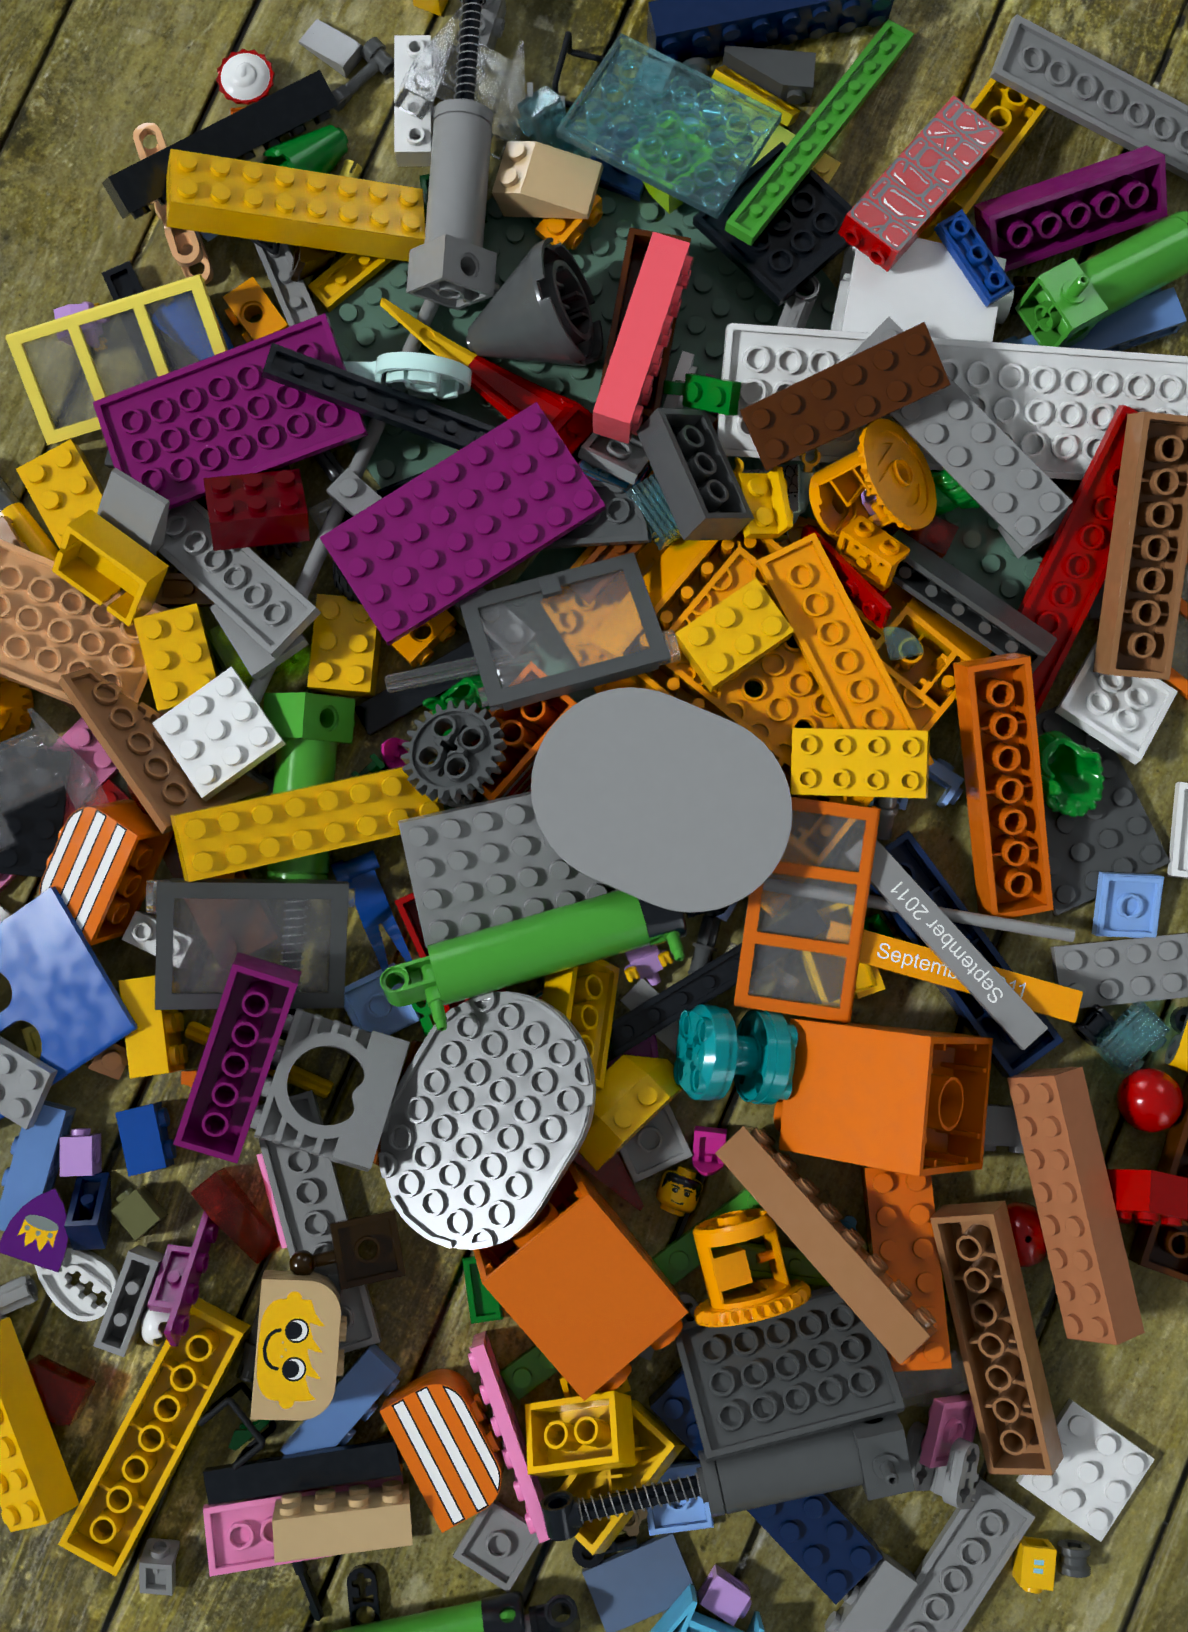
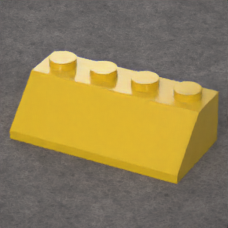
M603 959L545 976L542 1000L564 1014L581 1035L592 1060L596 1090L604 1088L620 968Z

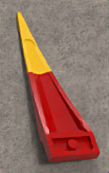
M381 298L380 306L436 356L449 358L468 366L472 370L471 387L507 419L512 418L537 402L572 456L593 433V414L578 402L534 384L478 356L425 325L387 299Z

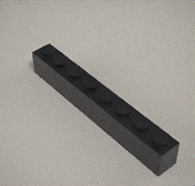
M318 70L109 176L102 184L122 219L132 215L134 220L151 212L149 205L157 201L160 202L161 206L166 204V174L170 149L250 161L256 157L255 150L264 147L266 151L270 147L281 144L280 137L289 134L291 139L307 130L305 124L313 120L317 126L332 117L330 111L337 107L338 104L321 71Z

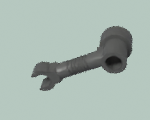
M377 37L369 39L361 49L360 55L368 64L345 85H341L332 91L338 104L334 108L337 112L341 111L351 100L353 94L378 71L386 76L394 69V59L385 51L386 46Z

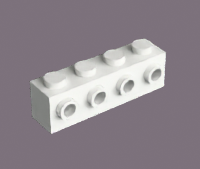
M431 35L394 36V153L398 167L430 166L435 112L434 96H439V78L434 77V68H439V49L433 48Z

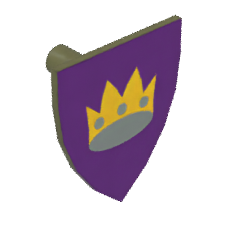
M56 1188L36 1196L16 1213L2 1235L0 1253L55 1272L60 1271L69 1238L64 1227L67 1217L65 1204Z

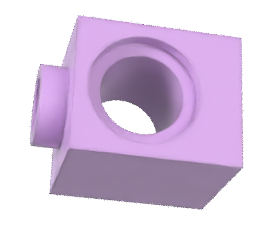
M91 1128L71 1129V1134L60 1137V1177L93 1176L102 1172L101 1133L91 1134Z
M716 1564L698 1591L699 1604L732 1626L735 1625L738 1618L743 1619L751 1607L752 1601L750 1600L751 1595L748 1585Z

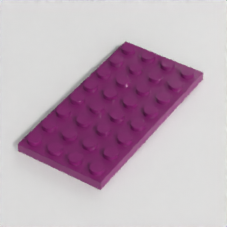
M325 313L94 401L93 405L114 468L119 469L170 501V510L205 497L203 478L271 472L367 436L368 432L362 414L261 377L272 343L346 370L328 316Z
M536 402L319 538L382 637L390 646L606 510V505Z

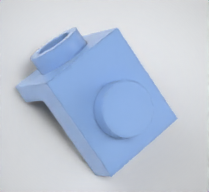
M940 758L937 761L933 759L935 763L929 766V779L946 789L936 805L940 808L947 806L948 803L954 805L963 792L960 785L964 778L954 773V767L947 761Z

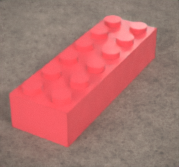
M657 232L652 233L593 409V433L626 444L630 443L632 434L638 436L636 431L642 425L644 406L649 404L653 391L652 383L654 376L657 377L663 360L661 358L664 347L667 348L669 344L673 319L678 316L682 303L683 289H687L692 270L690 269L694 257L689 256V242Z

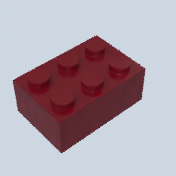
M300 469L203 478L214 551L310 541L308 511Z

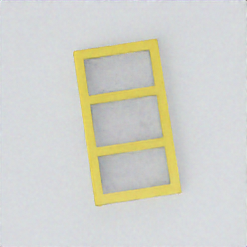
M201 274L6 335V341L47 446L100 430L101 426L93 405L94 401L228 350L205 285V280Z

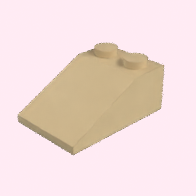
M507 141L492 194L504 217L589 219L604 167L601 162L537 141Z

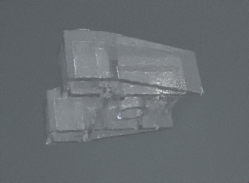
M460 8L413 61L402 80L396 97L395 107L421 120L431 107L435 97L443 101L454 99L455 79L457 78L455 72L457 70L456 63L458 62L457 47L459 46L458 39L460 38L458 35L459 31L457 30L461 21L460 15L462 14ZM521 39L508 58L478 43L480 46L478 50L480 57L477 58L479 65L476 69L479 73L476 74L478 81L475 82L477 97L474 98V101L487 106L493 113L490 155L499 160H502L507 141L520 140L526 121L524 41Z
M33 708L27 710L35 728L0 742V852L19 844L5 814L64 788L76 810L109 803L95 771Z

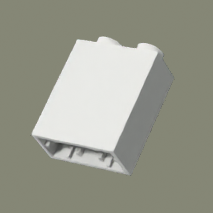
M917 238L888 272L881 266L874 264L869 257L856 247L849 245L844 252L830 330L873 333L890 317L903 331L925 322L929 334L933 338L992 342L995 323L1003 324L1009 314L1014 289L1009 294L986 307L943 243ZM994 256L1002 269L1005 270L1006 259Z

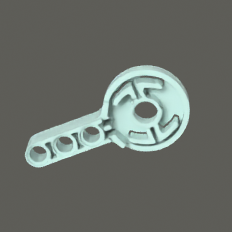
M390 352L379 355L377 360L372 362L343 361L347 371L404 393L407 390V394L417 398L436 400V398L440 400L457 398L458 394L468 392L471 387L472 370L460 362L441 356L417 352Z

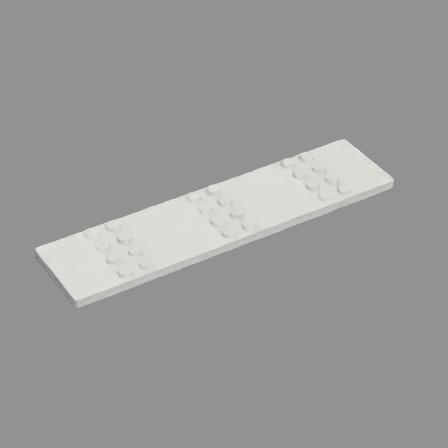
M741 323L728 324L725 333L721 378L741 382L738 414L724 415L718 413L716 434L726 456L760 458L740 413L741 409L849 358L872 333ZM931 337L946 374L1049 478L1083 479L1119 405H1126L1137 412L1188 416V356ZM889 414L882 417L897 423ZM867 425L816 448L821 454L820 462L834 463L856 451L860 444L859 436ZM916 442V444L922 451L929 465L930 470H943V468ZM815 449L806 453V461L814 459ZM799 456L792 459L795 461H801Z

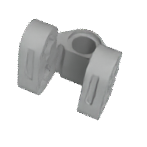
M919 1421L914 1422L908 1431L906 1444L915 1490L932 1491L942 1496L944 1503L959 1509H972L974 1501L971 1497L976 1493L974 1482L978 1481L979 1478L977 1473L980 1454L979 1446L963 1438H958L951 1447L947 1466L929 1469L919 1463L922 1452L921 1443L928 1425Z

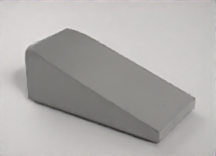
M319 19L315 20L298 41L300 45L345 78L349 76L362 60L360 55L362 45Z

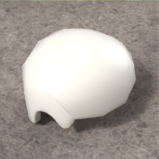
M148 1307L146 1308L141 1319V1335L146 1343L158 1347L166 1337L164 1330L170 1313L150 1311Z

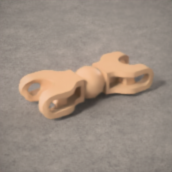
M143 123L133 132V140L140 160L168 147L160 128L155 123ZM148 134L156 136L158 144L153 149H147L143 146L144 137ZM159 201L155 202V213L163 222L165 236L171 253L177 264L181 266L184 276L186 278L194 276L191 274L190 266L201 262L204 264V271L201 275L205 280V285L213 279L214 273L200 233L198 231L167 227L166 204L161 206Z

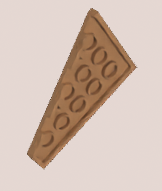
M90 667L61 675L59 685L162 834L173 831L171 815L264 796L269 790V786L265 782L259 784L244 774L208 801L203 800L152 724L163 716L162 714L143 702L137 704L121 693V687L105 680L101 674Z

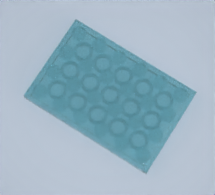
M620 33L557 127L556 134L558 138L718 219L781 122L782 113Z

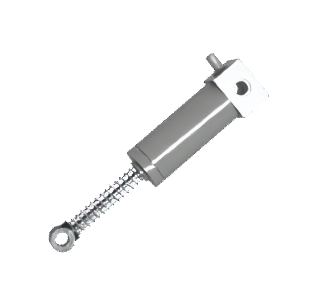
M460 0L462 4L460 11L462 14L460 15L461 22L459 23L460 31L458 33L460 38L458 39L459 46L457 47L458 62L456 63L457 70L455 72L457 78L455 79L454 99L441 101L435 106L424 244L409 251L406 293L455 310L493 297L499 290V284L495 282L497 253L483 248L493 113L487 106L474 101V98L477 97L475 93L477 89L475 82L478 81L476 67L479 65L477 58L480 57L478 53V43L481 41L479 34L482 33L479 27L482 26L480 19L483 15L481 11L484 8L482 5L486 3V0Z

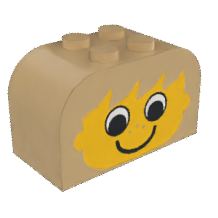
M264 1270L261 1281L251 1420H308L321 1414L331 1403L336 1388V1377L343 1376L345 1355L344 1349H339V1342H346L347 1316L341 1315L339 1291L328 1277L316 1272H312L310 1275H295L291 1271Z

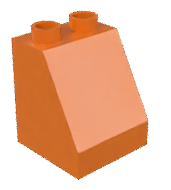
M790 1018V1024L796 1026L798 1043L795 1050V1068L792 1077L791 1095L787 1100L779 1099L774 1109V1124L780 1132L779 1150L915 1176L982 1169L993 1038L855 1022L843 1024L824 1019Z
M574 1160L548 1203L530 1226L504 1243L473 1250L482 1284L584 1401L598 1389L601 1392L614 1391L620 1387L631 1373L632 1365L630 1362L649 1346L654 1350H659L674 1341L683 1327L681 1319L689 1313L675 1287ZM574 1192L578 1200L571 1205L566 1198ZM563 1202L567 1209L559 1213L556 1207ZM513 1246L516 1247V1249H514L511 1253L505 1256L502 1260L500 1259Z

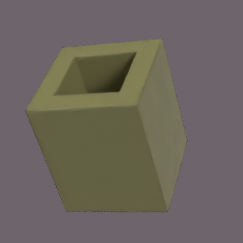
M145 1186L135 1190L132 1187L126 1189L115 1199L119 1204L111 1210L112 1214L135 1241L146 1235L168 1216L167 1212Z

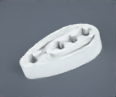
M68 1244L59 1272L34 1265L45 1292L67 1316L77 1321H93L105 1315L119 1277L117 1270L110 1262L89 1250H73L72 1246ZM79 1272L81 1274L80 1282L87 1284L91 1281L94 1284L92 1287L94 1293L105 1292L107 1295L104 1300L107 1304L97 1305L95 1303L97 1296L93 1293L87 1296L84 1295L85 1287L80 1283L73 1286L70 1283L72 1276L69 1274Z

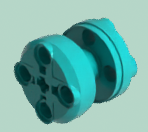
M699 1004L692 1010H684L679 1020L676 1060L673 1071L675 1083L681 1085L687 1095L693 1100L712 1101L722 1099L728 1093L733 1078L739 1096L746 1102L772 1105L779 1099L787 1100L791 1095L792 1077L795 1068V1050L798 1043L796 1026L789 1024L781 1013L750 1010L743 1016L736 1031L733 1017L726 1008L716 1005Z

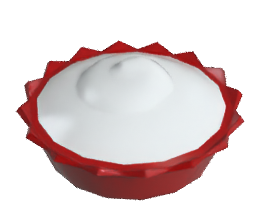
M242 48L239 52H231L229 57L222 59V65L217 68L218 76L216 81L219 84V91L225 95L226 99L232 100L236 104L251 105L265 98L274 85L273 78L275 73L272 70V63L267 61L265 54H258L255 49L247 51Z

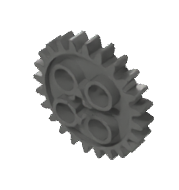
M462 700L458 708H456L452 701H448L446 710H443L437 704L434 715L424 711L426 720L424 722L420 720L414 721L418 727L417 731L408 730L406 732L412 741L402 743V746L408 752L401 755V759L407 764L402 769L409 776L407 780L413 787L416 786L415 789L421 795L426 794L431 801L438 797L443 804H446L451 796L454 802L459 804L463 794L469 800H472V791L475 789L483 794L484 788L482 784L484 782L494 784L493 779L490 777L491 773L502 772L496 763L506 761V757L500 752L507 748L506 743L502 739L505 733L499 727L500 724L496 718L492 717L486 708L481 710L475 702L469 708L465 700ZM452 729L448 735L443 736L447 730ZM480 739L477 745L470 747L473 741ZM437 757L435 762L428 765V762L432 758ZM465 767V770L463 771V773H461L460 775L455 776L456 772H457L459 769Z

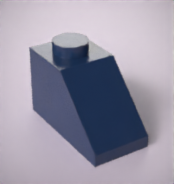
M109 1172L93 1176H77L64 1225L73 1250L106 1249L112 1223L111 1175Z

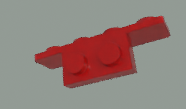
M810 524L803 527L800 539L814 532L816 533L849 599L878 628L881 629L886 626L892 606L882 596L889 592L890 587L884 592L867 582Z

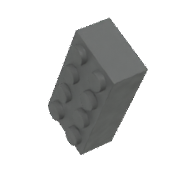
M657 408L636 432L683 541L732 540L754 517L705 410Z

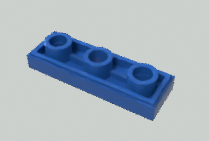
M962 209L935 226L934 231L986 307L1012 292L1015 288Z

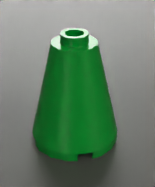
M327 125L268 148L263 152V156H267V160L263 163L330 174L347 153L348 138L341 128Z

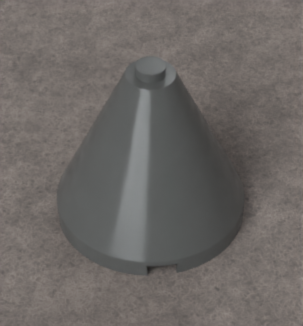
M547 238L536 243L468 328L466 343L471 352L476 353L480 357L585 366L599 360L603 351L602 326L600 320L592 322L589 305L595 303V300L578 263L561 242L552 245L550 243L553 242V238Z

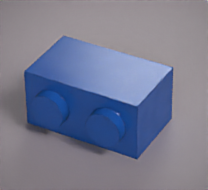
M162 1102L115 1113L128 1177L166 1168L174 1164L173 1158H176L177 1151L176 1146L173 1145L174 1140L169 1139L167 1127L170 1125V1117L167 1108L162 1107Z

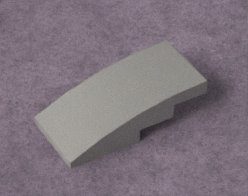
M115 468L111 471L97 514L156 556V551L164 545L170 501Z

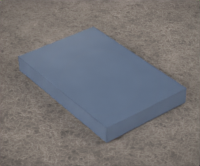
M674 1533L661 1534L638 1544V1548L624 1550L605 1558L598 1566L593 1568H582V1574L606 1632H617L668 1610L689 1584L695 1587ZM695 1587L696 1597H698V1592Z

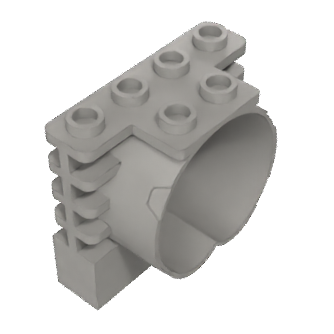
M297 1008L294 1015H287L282 1033L288 1034L284 1047L280 1045L276 1047L270 1069L275 1070L273 1078L266 1077L259 1100L265 1101L263 1110L256 1108L250 1128L256 1129L254 1137L292 1147L295 1150L305 1151L315 1156L330 1159V1161L368 1172L374 1161L410 1042L374 1030L372 1032L359 1029L360 1027L349 1026L341 1023V1021H333L322 1017V1015H314ZM318 1047H334L347 1052L359 1062L364 1071L363 1082L352 1093L354 1105L352 1116L346 1121L335 1125H319L304 1119L294 1109L288 1096L287 1081L292 1066L303 1054Z

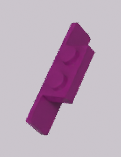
M211 1211L203 1212L192 1247L167 1245L147 1304L150 1311L170 1313L164 1335L171 1346H178L181 1336H185L188 1331L190 1308L198 1300L199 1280L201 1274L207 1271L209 1265L208 1252L211 1243H215L218 1237L219 1226Z

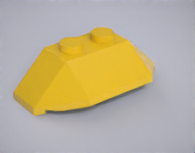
M622 1055L606 1070L604 1088L596 1090L595 1109L590 1129L578 1151L596 1171L604 1166L683 1090L681 1085L675 1083L674 1065L668 1059Z

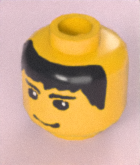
M678 1166L677 1171L667 1170L664 1172L656 1193V1198L661 1203V1209L684 1217L685 1213H691L695 1210L703 1189L702 1183L695 1179V1171Z

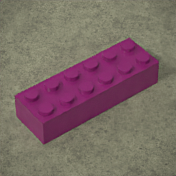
M1144 146L975 204L976 230L994 256L1006 259L1004 272L1166 217L1168 214L1165 155L1149 146Z
M240 952L237 953L173 1145L238 1163L302 973L301 971Z

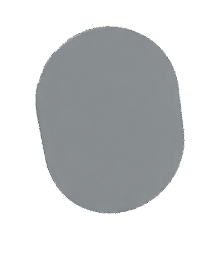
M635 687L616 688L581 700L562 714L549 729L538 749L532 769L531 798L533 810L544 837L554 851L578 872L666 910L685 913L707 912L730 906L742 900L759 888L779 864L789 840L792 827L790 789L779 762L769 748L746 728L660 691Z
M509 991L489 992L472 997L457 1007L451 1008L446 1013V1030H437L436 1024L432 1027L395 1089L381 1135V1153L378 1154L381 1176L385 1178L391 1195L390 1200L405 1222L417 1233L447 1248L475 1250L492 1247L514 1238L530 1226L542 1212L587 1137L592 1123L596 1101V1082L592 1060L581 1035L568 1018L554 1006L537 997Z

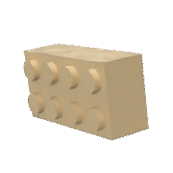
M391 1480L384 1482L382 1487L369 1488L366 1484H358L349 1487V1491L335 1492V1489L325 1488L316 1491L315 1495L302 1496L298 1492L282 1495L281 1499H276L272 1518L275 1563L412 1546L409 1483L402 1484V1481Z

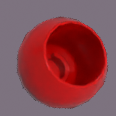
M1143 1068L1131 1072L1121 1082L1116 1102L1121 1116L1137 1130L1154 1133L1168 1129L1176 1122L1181 1114L1184 1098L1178 1082L1165 1071L1155 1068Z
M1026 1202L1008 1204L1007 1210L1020 1267H1031L1042 1262L1047 1256V1250L1037 1207ZM1027 1236L1030 1237V1241H1029V1242H1026V1241H1025V1238H1026Z

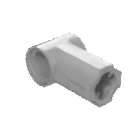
M815 276L798 289L806 290L810 296H802L796 291L786 300L777 326L806 327L820 289L819 281Z
M29 1274L0 1286V1319L6 1317L7 1313L38 1300L36 1283Z

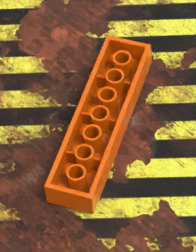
M1014 652L953 663L978 912L991 916L1014 918L1054 910L1031 656Z

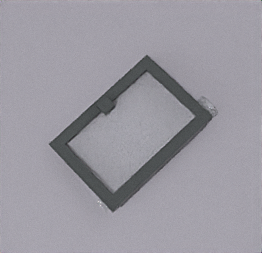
M634 552L474 594L459 601L483 687L477 688L482 707L489 706L490 711L502 708L504 711L658 670L661 665L681 660L678 642L673 629L661 630Z
M184 878L147 880L146 913H156L155 1010L218 1009L232 964L238 952L302 972L290 1009L344 1008L348 908L355 907V888H349L348 881L321 879L207 878L193 882H187Z

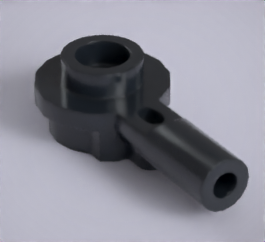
M628 1535L616 1537L605 1553L592 1555L576 1539L573 1544L572 1555L579 1566L593 1568L602 1562L605 1554L638 1548L636 1536L629 1537Z

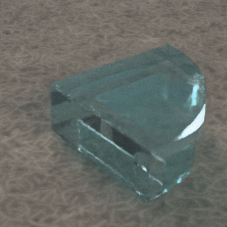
M885 627L883 629L890 661L924 653L920 642L907 630L899 627Z

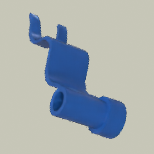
M369 851L346 862L340 860L331 864L338 883H349V893L382 972L389 968L379 924L383 925L405 962L412 961L407 945L375 872V869L380 868L374 851Z

